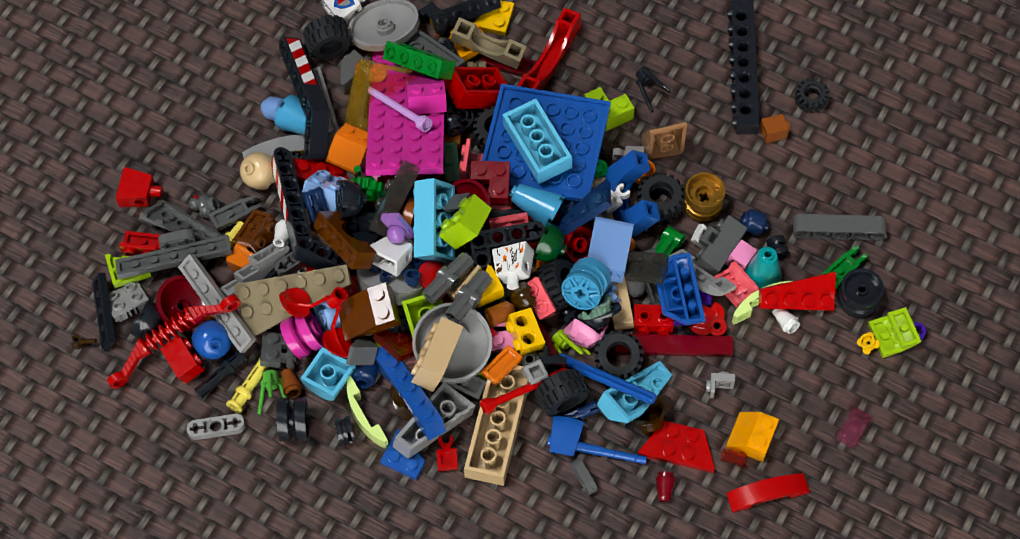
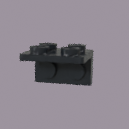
M360 212L354 217L345 218L347 220L345 233L357 240L365 241L369 245L379 241L385 233L382 221L380 220V213Z

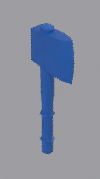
M553 416L552 432L547 443L550 446V453L574 457L575 451L646 465V456L579 442L584 422L570 417Z

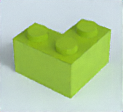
M601 87L584 94L586 98L609 101ZM626 94L610 100L611 107L605 132L633 120L634 106Z
M475 194L469 198L465 197L459 203L460 209L452 218H446L440 226L442 229L438 236L454 249H458L478 236L492 209Z

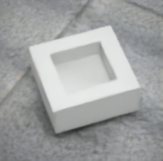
M698 224L691 238V241L700 249L704 246L699 243V239L707 229L704 224ZM711 235L708 241L712 242L714 236Z

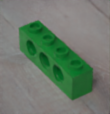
M386 41L382 58L428 76L452 80L456 64L455 61L394 41Z

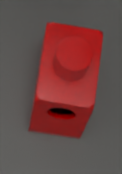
M127 167L123 168L116 194V201L119 207H148L152 197H162L163 187L155 186L151 174Z

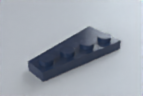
M607 179L602 181L555 221L553 225L560 228L564 236L611 207V183Z

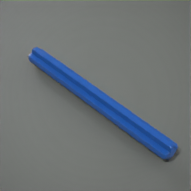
M559 354L562 357H567L566 368L576 369L584 376L646 403L654 404L657 399L656 394L568 355Z

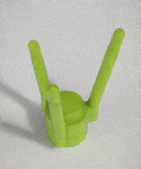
M563 329L556 332L552 337V341L555 343L553 346L558 355L562 353L561 349L566 350L570 346L580 355L583 352L587 355L591 354L585 347L573 343L572 339L564 333Z

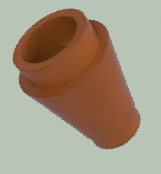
M290 368L284 369L281 372L283 394L289 399L300 396L302 386L293 370Z

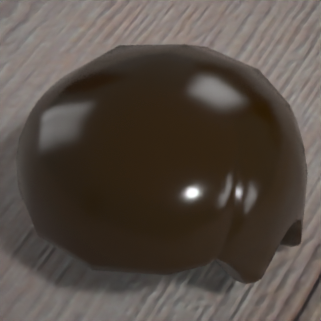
M521 281L519 282V288L511 290L510 301L519 311L531 308L533 311L535 309L536 297L530 296V285Z

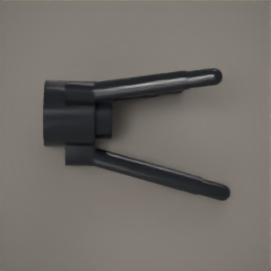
M644 66L636 72L635 76L638 80L635 83L639 86L649 111L653 112L643 85L648 86L654 82L668 93L671 90Z

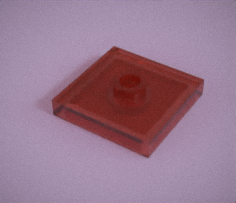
M386 329L374 334L373 339L397 361L414 357L413 338L409 330L406 329L404 332L396 334Z

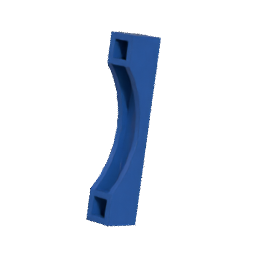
M387 343L379 347L375 357L378 369L400 394L427 440L429 441L446 432L441 415L421 387L411 382L413 376L392 346Z

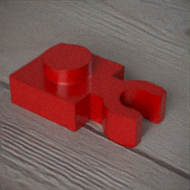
M452 435L449 436L450 441L448 443L442 442V436L438 438L439 446L442 448L436 450L438 471L458 470L457 449L452 448L454 444Z

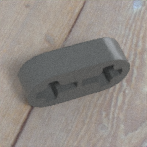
M191 229L165 233L158 237L161 249L196 242L195 233Z
M579 458L571 462L570 466L585 493L589 496L598 491L592 476L582 460Z

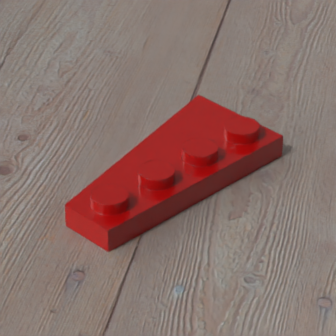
M832 271L822 275L760 288L758 308L834 310L836 272Z

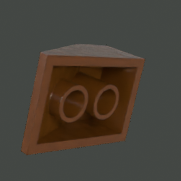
M386 282L367 288L347 298L341 305L342 309L339 312L346 342L401 325L393 289Z

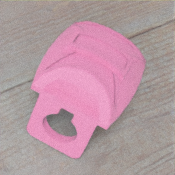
M574 319L564 328V333L576 345L585 347V349H591L602 339L608 325L596 332L583 322Z

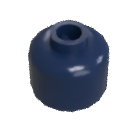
M749 209L747 212L744 211L741 216L740 223L747 227L745 232L748 234L759 236L762 232H766L769 227L767 215L763 212Z
M375 363L374 365H355L356 368L351 377L356 386L361 389L372 387L376 382L378 374L377 365Z

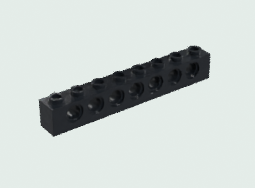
M732 0L731 7L727 8V18H731V22H728V33H731L728 47L732 49V53H729V64L733 66V69H730V80H733V84L730 86V95H734V100H731V111H734L735 116H732V127H735V134H758L759 106L754 1Z

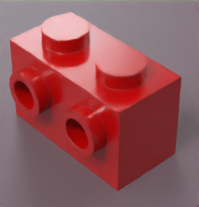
M634 304L633 334L669 335L673 333V319L662 314L661 305Z
M178 335L160 348L177 378L187 384L205 369L201 364L203 363L201 357L193 352L192 349L194 347L191 341Z

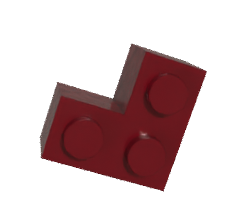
M471 161L470 179L480 182L485 187H489L491 205H510V162Z

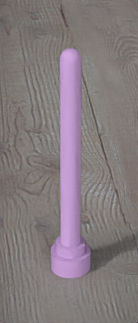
M372 86L366 88L367 93L414 121L416 127L422 132H427L431 129L433 121L426 115L418 116Z

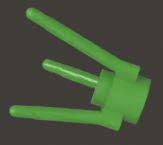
M267 370L262 374L263 380L260 381L261 390L258 415L262 412L265 388L268 390L269 398H271L272 390L277 389V386H279L282 398H287L283 394L282 378L278 377V372L275 370Z

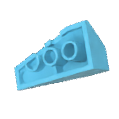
M658 361L629 377L626 381L649 390L657 396L672 374L661 361ZM612 387L603 392L597 403L598 408L609 420L629 423L640 417L650 405Z

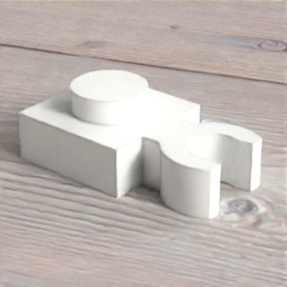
M623 183L617 186L615 192L611 190L612 206L604 211L607 215H610L622 206V200L630 197V190L625 193L620 192L624 189Z

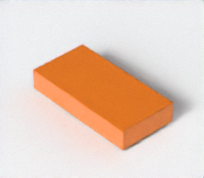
M507 345L481 371V374L493 385L497 386L523 360V357L510 345Z

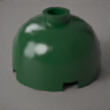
M547 222L545 233H543L537 244L533 258L544 262H551L559 254L563 256L567 245L564 244L565 236L560 228Z

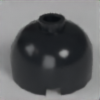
M337 180L336 185L340 186L339 190H335L336 211L341 212L338 217L350 218L358 215L363 208V204L367 202L366 192H362L361 186L355 181Z
M150 300L147 302L130 331L133 336L146 340V333L153 336L152 329L160 332L158 325L161 324L166 328L156 308V303Z

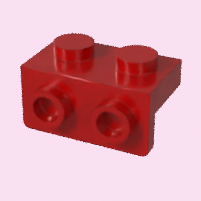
M126 231L123 243L120 242L119 248L125 256L161 250L158 241L160 235Z

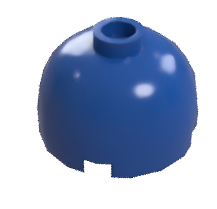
M205 320L194 329L192 345L203 358L210 360L219 359L230 350L232 341L228 336L226 328L217 320Z

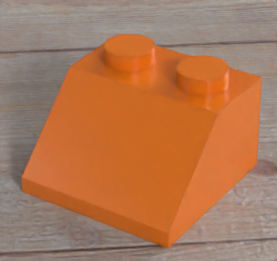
M345 123L333 138L326 162L356 174L354 172L355 166H360L362 169L366 166L368 132Z

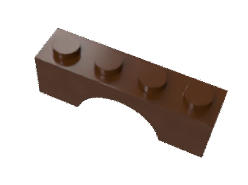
M319 211L313 228L351 269H371L377 252L367 242L357 240L344 232L347 220L339 218V212Z

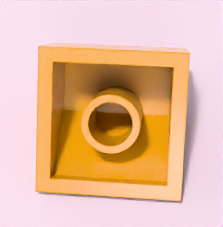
M739 412L725 448L763 462L779 419L762 412Z

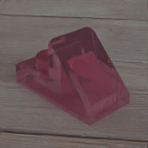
M855 407L848 415L846 422L835 439L853 449L873 417Z

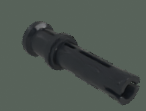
M236 350L233 356L222 362V366L194 389L200 398H203L226 377L234 375L240 366L244 363L247 364V358L243 353Z

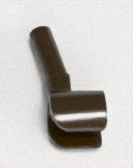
M73 335L72 340L78 342L71 343L73 349H80L83 344L97 343V339L80 338L79 335Z

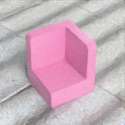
M741 239L730 254L726 265L730 266L733 261H736L745 270L757 249Z

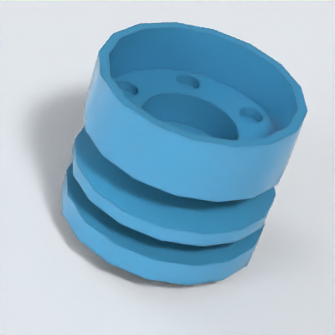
M588 257L579 259L563 281L561 287L562 295L575 308L582 310L592 309L599 304L603 294L609 287L611 282L610 271L606 265L597 259Z

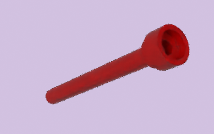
M562 368V369H560V370H558V371H555V372L549 374V377H550L551 375L557 373V372H560V371H562V370H566L567 368ZM544 380L533 385L528 383L494 399L486 397L479 401L481 409L485 415L494 412L498 405L537 389Z

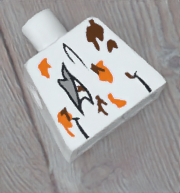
M526 241L492 249L497 277L507 284L508 289L514 290L519 288V281L530 277L534 250Z

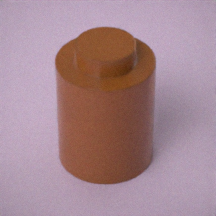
M508 301L501 302L484 310L485 320L490 327H495L507 322L509 314L515 313V308Z

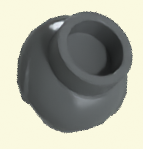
M203 194L198 197L195 195L194 198L190 199L189 207L192 210H199L200 217L209 218V213L220 209V203L216 196L211 197L208 194Z

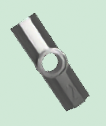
M462 252L448 266H443L437 272L435 279L422 291V295L428 302L435 305L449 290L453 291L457 288L462 277L475 265V262L467 253Z
M478 270L470 282L460 288L456 299L445 311V316L448 320L459 324L470 309H475L482 298V294L492 283L493 279L489 273L484 270Z

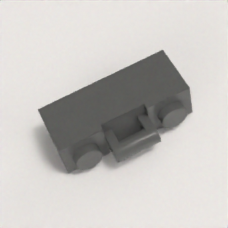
M730 215L724 220L721 218L715 228L708 226L699 239V243L704 247H701L696 254L698 259L695 264L714 277L725 264L747 230V227ZM711 235L714 236L715 238L713 239V241L709 242L708 240L711 237Z

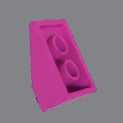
M428 75L405 77L408 109L415 114L447 112L443 79H437Z

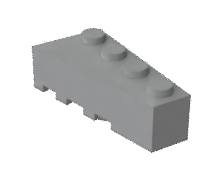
M444 382L429 398L441 415L446 432L439 436L444 435L472 416L476 406ZM413 417L395 437L393 448L409 459L437 440L439 436L428 441Z

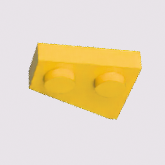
M500 0L501 8L480 15L473 23L479 24L483 32L506 36L514 10V3Z

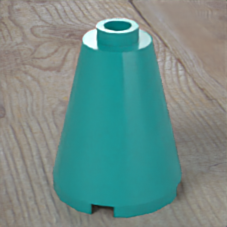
M771 247L761 248L744 270L759 289L782 280L778 256Z

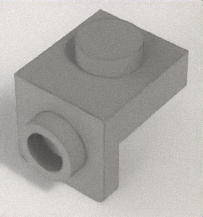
M725 371L711 373L710 380H706V392H710L709 398H714L715 388L733 389L735 374Z

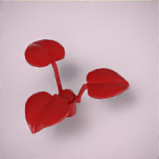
M350 275L352 284L345 288L336 287L329 296L325 295L324 298L312 304H309L310 296L301 288H289L281 292L279 299L283 308L290 315L297 318L307 317L310 313L309 308H313L324 301H327L330 308H336L331 330L323 334L322 341L325 348L332 354L344 358L348 357L352 340L346 342L342 327L335 329L339 312L342 309L341 305L347 298L358 293L357 276Z

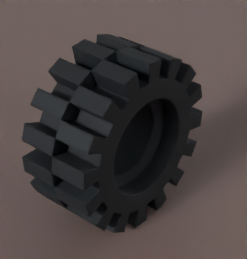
M808 78L807 82L804 79L802 83L798 84L795 100L800 110L804 108L806 113L808 110H810V113H813L814 110L818 113L820 109L823 110L827 105L829 88H827L826 83L823 84L821 79L817 82V78H814L813 81H811V78ZM815 92L819 95V98L815 100L809 99L805 96V93Z

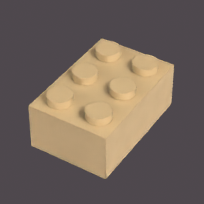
M441 317L438 323H433L431 330H429L425 338L426 342L419 352L418 361L411 371V374L414 375L412 383L431 392L435 390L445 373L463 326L444 317Z

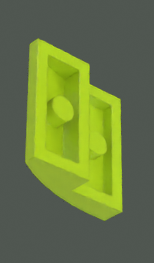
M906 307L889 312L885 317L868 322V327L874 334V338L880 342L878 350L882 359L921 343V339Z

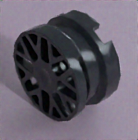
M346 416L342 420L339 418L334 419L340 446L345 445L347 442L356 443L350 416Z

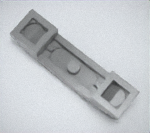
M298 134L271 139L245 150L242 154L245 158L251 153L263 152L273 157L276 148L284 147L293 152V154L300 153V155L304 156L305 135Z
M681 249L671 255L684 254L688 252L684 249ZM691 255L699 290L710 295L723 296L736 289V285L723 276L716 279L695 264L696 258Z

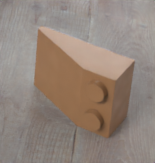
M679 123L643 133L642 146H644V152L647 154L648 160L653 161L684 153L687 123Z

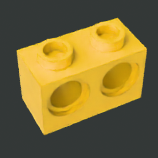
M528 308L509 314L505 326L507 332L512 334V343L515 351L524 356L528 353L542 350L545 340L532 309ZM516 322H523L525 326H519ZM523 339H529L532 343L527 344Z

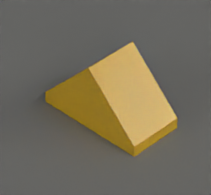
M490 265L487 266L485 272L489 273L493 280L482 294V298L476 306L478 308L504 297V288L493 267Z

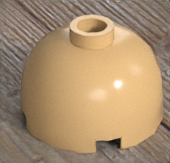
M256 152L244 158L240 166V175L247 186L264 190L268 189V186L275 182L271 167L272 156L267 153Z

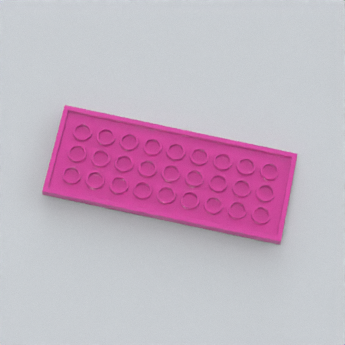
M384 51L373 52L371 86L408 109L405 77L427 75L382 59ZM370 95L366 176L443 174L444 112L417 114L418 116L426 115L433 121L431 129L427 132H422L416 127L414 121Z

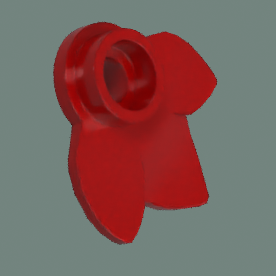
M717 302L711 308L702 305L706 322L692 324L690 329L700 336H707L709 334L713 336L723 335L727 329V324L724 320V308ZM719 323L721 328L715 329L713 325Z

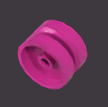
M311 312L304 318L295 317L294 319L289 317L280 322L282 336L291 352L297 358L303 359L311 354L312 349L317 351L325 347L322 341L323 329Z

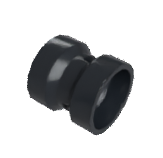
M775 235L767 239V247H771L776 251L778 260L785 259L790 255L788 247L785 246L786 240L783 235Z

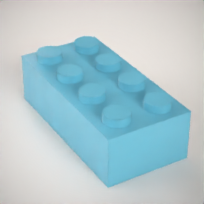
M537 99L502 114L503 126L538 184L572 168L571 154Z
M435 178L415 181L413 190L414 257L425 261L452 262L455 260V249L438 235L442 229L440 226L446 218H451V213L444 211V207L451 197L455 195V185Z

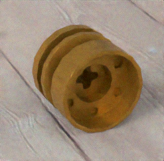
M709 172L695 174L688 180L685 188L683 208L691 219L698 222H709L720 215L725 197L723 181L717 175Z

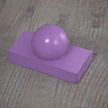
M383 213L380 220L388 228L387 238L390 242L398 244L404 239H414L412 227L400 213Z

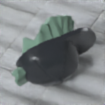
M604 293L599 304L592 309L581 312L577 316V320L593 330H601L610 323L611 316L621 311L622 306L618 302L610 303L611 296H607Z

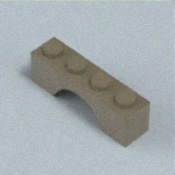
M460 17L450 41L515 69L518 68L527 47L511 39L499 40L483 33L476 24Z

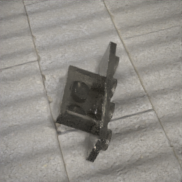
M403 160L395 177L386 181L383 187L386 191L382 197H378L374 205L377 208L375 210L376 214L369 226L370 230L383 237L387 236L388 228L380 220L383 213H399L420 171L419 167Z

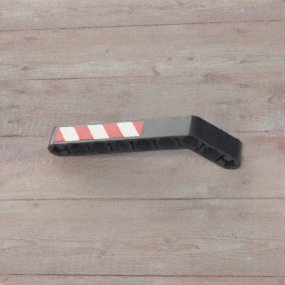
M281 37L279 51L306 117L305 160L325 161L328 151L330 119L328 105L301 39Z
M284 147L276 148L273 153L271 167L294 257L298 261L317 270L346 265L331 247L313 239L291 153Z

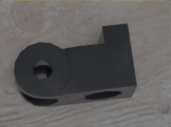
M434 2L418 10L422 24L428 22L433 29L434 25L431 14L440 11ZM449 27L439 31L434 29V33L437 37H445L449 34Z

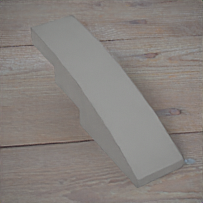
M272 243L249 256V264L233 273L235 280L219 289L225 297L235 294L234 284L262 280L275 267L276 262L290 250L289 246L284 244L283 247H276Z

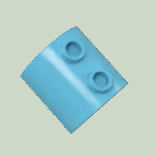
M322 347L302 375L301 381L316 395L323 399L334 401L356 366L346 364L347 360L332 354Z

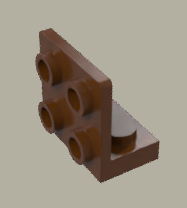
M254 209L233 239L238 244L251 247L256 253L273 243L277 222L271 214Z

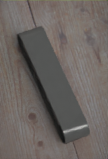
M797 214L793 217V236L801 239L879 241L887 238L886 218L883 216Z

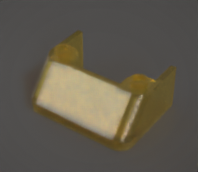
M370 59L359 60L355 66L344 124L347 123L368 132L369 119L365 118L370 97L368 93L369 86H372V82L383 81L387 76L388 70L412 73V69Z

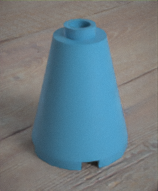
M293 94L288 95L283 100L285 103L283 107H278L274 123L281 130L305 135L306 117L299 99Z
M519 184L518 187L514 185L510 196H512L511 201L521 210L527 212V215L534 221L541 222L544 227H546L547 222H552L565 198L560 194L524 184Z

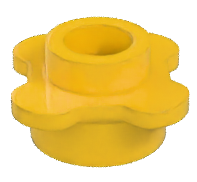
M868 332L857 340V345L861 346L863 353L867 355L874 348H879L880 342L874 338L872 332Z

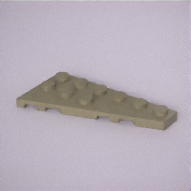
M346 264L234 284L235 295L241 301V305L238 307V314L255 337L283 320L292 317L280 302L279 294L289 288H301L310 296L309 304H312L324 298L325 295L329 296L336 287L345 288L352 283L349 266Z

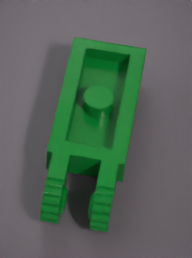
M854 246L849 252H845L822 273L836 272L835 289L841 285L843 277L849 271L858 269L867 260L868 255L866 253L857 260L852 258L858 253L860 249L858 246Z

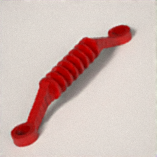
M235 294L224 298L220 305L186 306L184 308L185 315L179 311L177 313L179 319L171 316L172 324L165 320L166 328L160 324L158 325L160 332L152 329L153 336L146 333V341L140 337L122 371L115 372L108 377L107 382L110 388L116 389L123 386L128 381L139 361L145 356L152 354L150 347L158 350L157 343L161 346L165 345L163 338L170 342V334L177 337L176 330H179L181 333L184 332L183 325L189 329L191 327L189 321L196 324L205 316L227 313L237 309L241 305L238 296Z

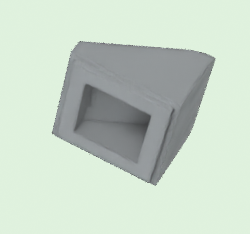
M541 359L521 369L522 374L531 385L549 377Z

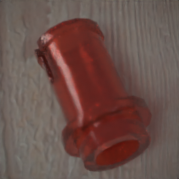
M723 448L721 461L738 464V467L741 465L745 466L747 454H744L743 451L739 453Z

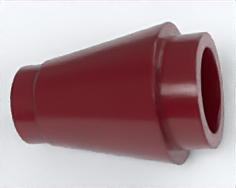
M658 472V476L655 477L658 501L670 502L676 478H674V473Z

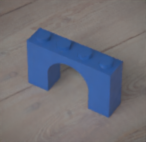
M632 150L607 168L604 176L611 183V190L613 192L622 183L624 184V189L620 192H627L638 178L650 170L647 154ZM628 198L622 200V206L612 212L614 220L634 224L632 238L660 220L657 203L644 199L631 208Z

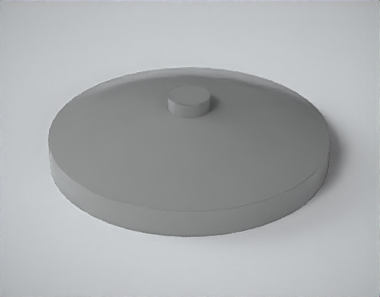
M379 0L363 7L360 12L358 11L351 19L348 29L353 40L352 42L356 47L365 51H384L386 41L402 43L408 41L418 30L420 17L417 8L407 0Z

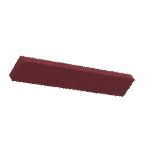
M631 334L632 336L635 335L642 344L644 355L733 357V336ZM621 345L615 346V354H630L626 347Z

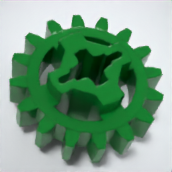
M352 178V181L357 182L361 186L362 192H366L367 201H378L386 196V185H382V182H376L375 178Z

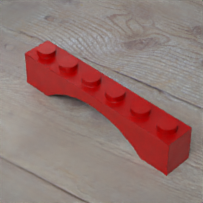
M567 8L563 9L542 55L532 69L523 75L517 86L544 90L581 28L580 13Z

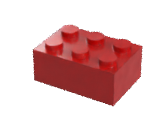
M455 67L452 80L444 79L445 88L457 109H491V106H496L501 83L507 84L498 67Z

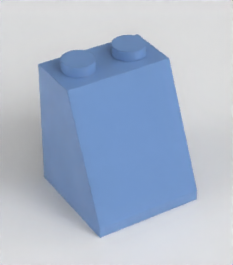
M595 217L588 258L597 259L607 266L610 271L611 282L622 283L634 224Z

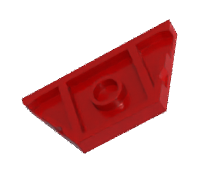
M664 421L663 427L655 431L638 452V455L646 456L649 459L714 473L715 467L703 429Z

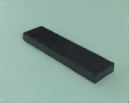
M99 272L92 281L101 348L102 350H109L116 340L106 273Z

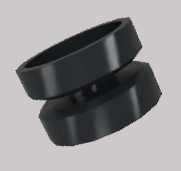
M858 268L849 271L843 277L837 296L839 306L849 316L856 318H865L874 314L883 296V281L878 274L869 269Z
M295 397L293 410L289 398H277L276 426L279 442L291 441L293 428L297 441L309 439V412L306 397Z

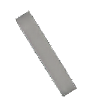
M230 414L192 420L188 423L186 429L191 439L201 440L239 434L245 429V422L241 415ZM235 420H238V427L234 428L232 424H234ZM217 422L222 425L218 431L210 429L213 423ZM198 426V433L194 434L193 430Z

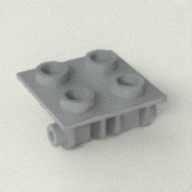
M138 281L127 283L125 286L109 293L111 313L115 322H122L129 318L126 312L132 317L130 312L132 309L135 314H138L135 308L137 307L138 311L141 312L149 301Z

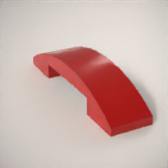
M804 473L757 481L729 491L726 495L733 513L752 508V505L787 496L793 498L808 494L810 491Z

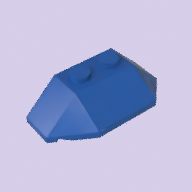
M691 254L671 255L655 279L662 314L684 325L705 323L706 320Z

